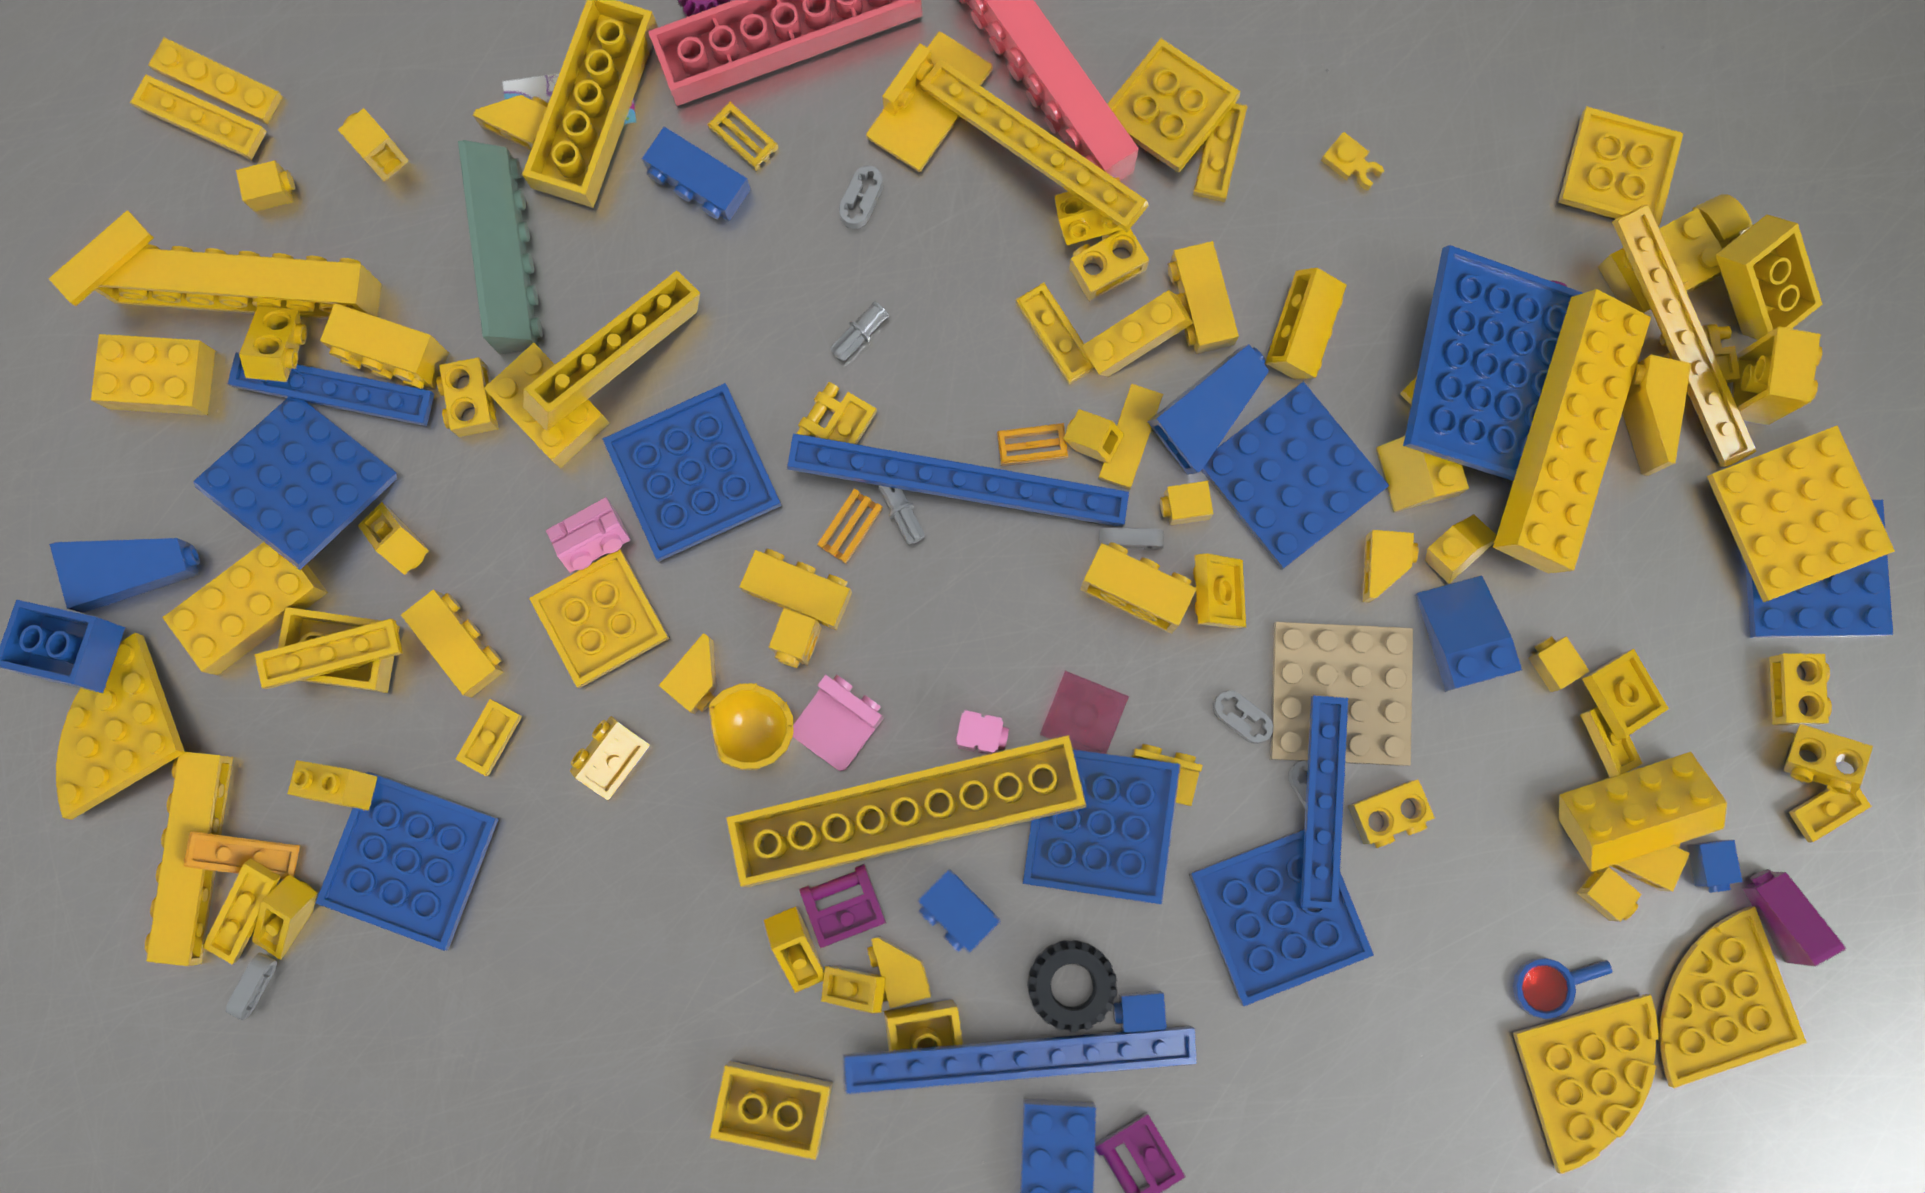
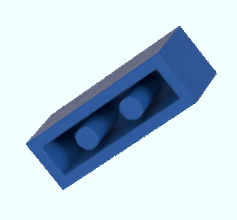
M666 127L662 128L642 157L643 163L648 170L646 174L651 179L661 185L667 182L675 187L674 192L688 202L692 199L702 204V210L715 219L721 216L730 221L751 190L746 177Z

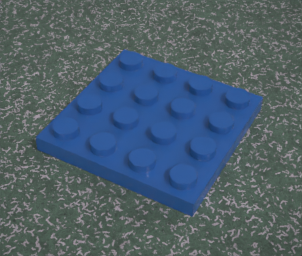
M1304 381L1220 445L1201 470L1281 570L1389 486Z
M726 383L602 438L658 562L782 506Z
M288 397L198 476L193 483L196 489L301 570L397 479V472L307 402Z
M1872 500L1885 528L1883 500ZM1887 555L1766 602L1762 601L1745 563L1750 638L1876 637L1893 635Z
M1073 750L1087 807L1031 820L1023 884L1162 905L1180 764Z
M367 772L366 774L378 776L370 809L368 811L352 808L315 904L447 951L499 818L373 772Z
M1304 829L1190 873L1243 1007L1374 956L1341 872L1338 909L1301 907Z

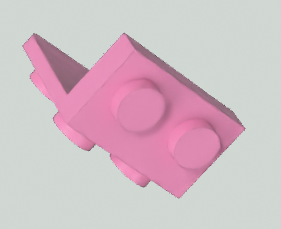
M825 674L817 685L820 688L794 723L792 737L838 771H845L884 718L878 713L881 706L866 695L860 700L850 693L853 686L836 674L834 679H831Z

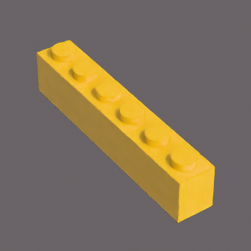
M676 270L524 388L523 408L548 431L696 314L701 293Z
M185 752L173 763L172 776L174 778L173 792L167 800L168 824L161 837V845L164 850L162 862L159 863L156 870V881L158 882L157 895L150 907V915L153 920L151 932L145 940L146 962L181 966L202 964L204 953L202 946L206 940L216 871L183 867L190 831L222 835L233 757Z

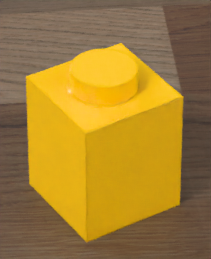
M275 160L236 170L242 201L254 212L293 203L291 190L295 189L292 175L289 170H284Z
M1078 409L1074 419L1067 425L1064 440L1076 452L1109 464L1124 434L1112 420Z
M1208 481L1168 486L1164 492L1165 497H1160L1161 513L1163 517H1168L1169 526L1210 520L1214 514Z
M1553 636L1548 637L1534 647L1537 652L1528 657L1550 692L1561 690L1590 672L1567 636L1557 640Z
M1610 867L1594 871L1577 892L1581 898L1609 921L1621 922L1622 919H1629L1638 908L1636 902L1642 895Z

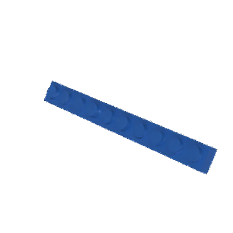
M794 433L787 464V470L1118 527L1125 525L1129 492Z
M1192 1026L1171 1027L1166 1030L1125 1033L1122 1031L843 1054L844 1091L846 1094L1197 1064L1195 1028Z

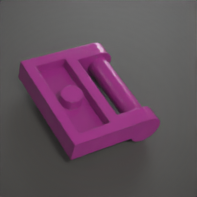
M865 864L855 867L854 872L812 888L808 885L799 889L820 948L886 923ZM856 885H861L864 894L821 911L818 910L817 900Z
M1145 1113L1095 1144L1097 1154L1099 1156L1103 1155L1125 1193H1161L1186 1177L1148 1113ZM1122 1143L1125 1144L1148 1182V1185L1141 1189L1138 1188L1115 1149Z

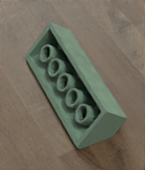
M467 140L458 141L482 336L499 355L525 351L533 343L539 347L538 338L542 337V326L539 317H535L534 305H538V295L535 286L530 283L529 274L534 273V265L531 254L526 253L525 242L530 241V234L526 221L522 222L521 210L526 209L523 191L518 190L517 179L522 177L518 158H513L507 147Z

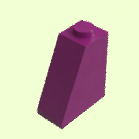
M1770 869L1763 870L1750 878L1751 884L1742 888L1752 906L1756 908L1760 920L1786 963L1816 967L1846 950L1842 941L1787 872H1771Z

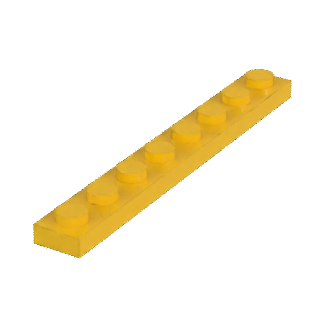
M940 59L920 83L923 91L1126 232L1130 230L1149 206L1145 198L944 60Z
M1642 205L1613 220L1612 223L1672 358L1691 363L1687 392L1720 466L1728 467L1757 452L1649 205Z

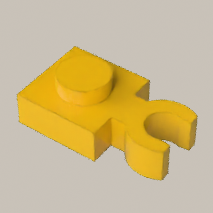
M1345 132L1338 137L1321 159L1324 164L1346 181L1354 174L1360 187L1365 190H1369L1373 185V182L1366 177V173L1371 172L1375 176L1380 177L1384 172L1380 164L1365 160L1370 151Z

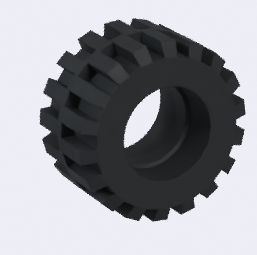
M1063 940L1046 947L1035 958V962L1029 971L1028 991L1035 1011L1047 1024H1051L1056 1029L1062 1031L1064 1029L1070 1030V1032H1078L1081 1029L1088 1030L1093 1028L1094 1024L1097 1022L1101 1023L1105 1019L1108 1011L1111 1012L1114 1006V998L1117 997V978L1112 964L1097 948L1082 941ZM1068 964L1080 965L1092 977V993L1088 1000L1079 1006H1065L1058 1002L1052 993V978L1055 972L1062 966Z

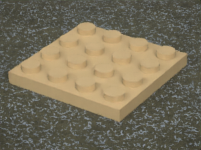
M1275 622L1271 711L1273 733L1271 735L1270 760L1308 761L1311 696L1315 695L1348 698L1345 763L1411 766L1413 628Z

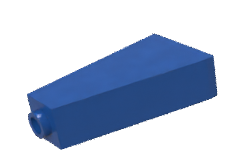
M1250 344L1238 348L1147 421L1187 475L1198 473L1204 468L1269 372L1265 366L1266 360L1258 349L1252 348Z
M178 538L75 541L49 544L66 608L81 613L200 575L197 567L200 563V558L196 548L191 543Z

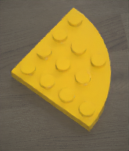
M134 632L120 642L104 692L99 693L80 688L67 713L60 736L56 761V788L62 818L72 820L185 753L144 635Z
M1749 906L1717 922L1703 933L1684 955L1671 978L1661 1012L1660 1050L1669 1087L1672 1088L1807 1043L1755 907Z
M1650 994L1640 995L1513 1032L1556 1172L1563 1174L1594 1160L1617 1137L1621 1138L1636 1119L1650 1091L1656 1070L1654 1060L1656 1039L1658 1040L1657 1018L1652 996Z

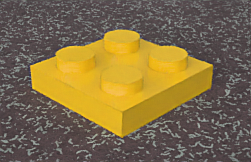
M1208 553L1194 555L1193 577L1197 588L1195 612L1198 616V624L1234 629L1246 627L1243 560Z
M1634 649L1624 652L1582 679L1617 740L1631 735L1669 709Z

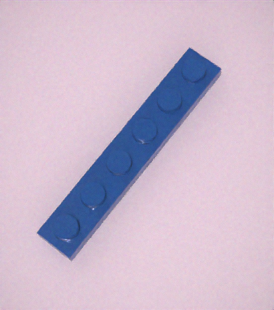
M235 352L227 383L234 388L284 398H295L308 403L423 426L428 424L435 395L432 391L299 364H297L295 369H291L287 382L246 378L239 352Z
M1311 696L1301 907L1338 909L1348 698Z

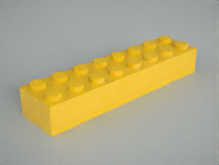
M147 244L97 287L95 291L117 304L255 313L257 306L298 310L300 317L329 319L334 303L378 317L382 283L360 261L351 258H340L339 262H330L323 257L312 255L306 256V260L294 259V257L283 253H273L272 257H260L258 253L251 251H239L238 255H232L214 248H207L204 253L193 252L192 249L183 246H172L171 250H162L155 245Z
M1598 289L1571 297L1493 548L1548 574L1574 571L1651 320L1650 316Z

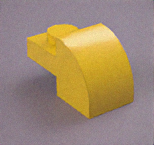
M1720 194L1692 208L1693 210L1699 209L1722 249L1753 226L1742 204L1728 194Z

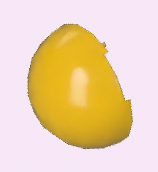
M739 683L721 691L709 704L714 744L717 756L723 764L737 770H758L773 764L787 750L793 736V715L787 702L785 703L774 691L758 686L757 683Z

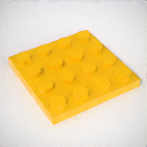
M1838 425L1707 476L1763 602L1895 551Z

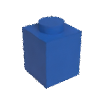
M1717 840L1687 845L1695 886L1708 887L1709 893L1729 891L1731 890L1730 884L1743 882L1735 840Z
M1161 991L1119 994V1002L1113 1003L1115 1024H1121L1124 1033L1167 1029L1164 993Z

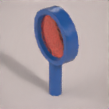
M1547 958L1531 959L1523 964L1515 974L1513 982L1514 997L1520 1008L1529 1015L1543 1019L1557 1018L1566 1013L1574 1003L1575 985L1611 974L1613 972L1608 960H1604L1570 972L1568 968L1558 961Z

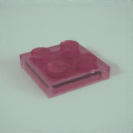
M1065 671L1040 736L1051 740L1069 735L1073 749L1107 754L1129 696Z

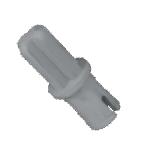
M874 301L855 322H849L850 327L831 346L832 353L840 360L845 361L864 341L869 342L871 340L869 336L889 317L888 312L879 303Z
M879 485L878 489L891 511L889 516L891 519H895L906 542L914 544L923 539L925 534L913 512L914 505L908 502L902 489Z

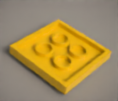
M1160 38L1108 102V106L1137 145L1180 173L1240 98V91Z
M1586 106L1582 111L1558 203L1615 219L1642 205H1649L1659 227L1684 133Z
M621 549L606 555L587 568L575 572L529 598L577 688L587 685L670 639Z

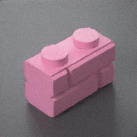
M607 497L546 530L557 556L570 573L587 568L595 559L606 553L618 551L623 544L631 540L618 513Z
M965 710L961 715L956 743L959 749L972 752L978 749L979 753L985 755L997 753L998 749L1005 751L1009 728L1003 727L1002 718L985 715L983 718L981 713Z

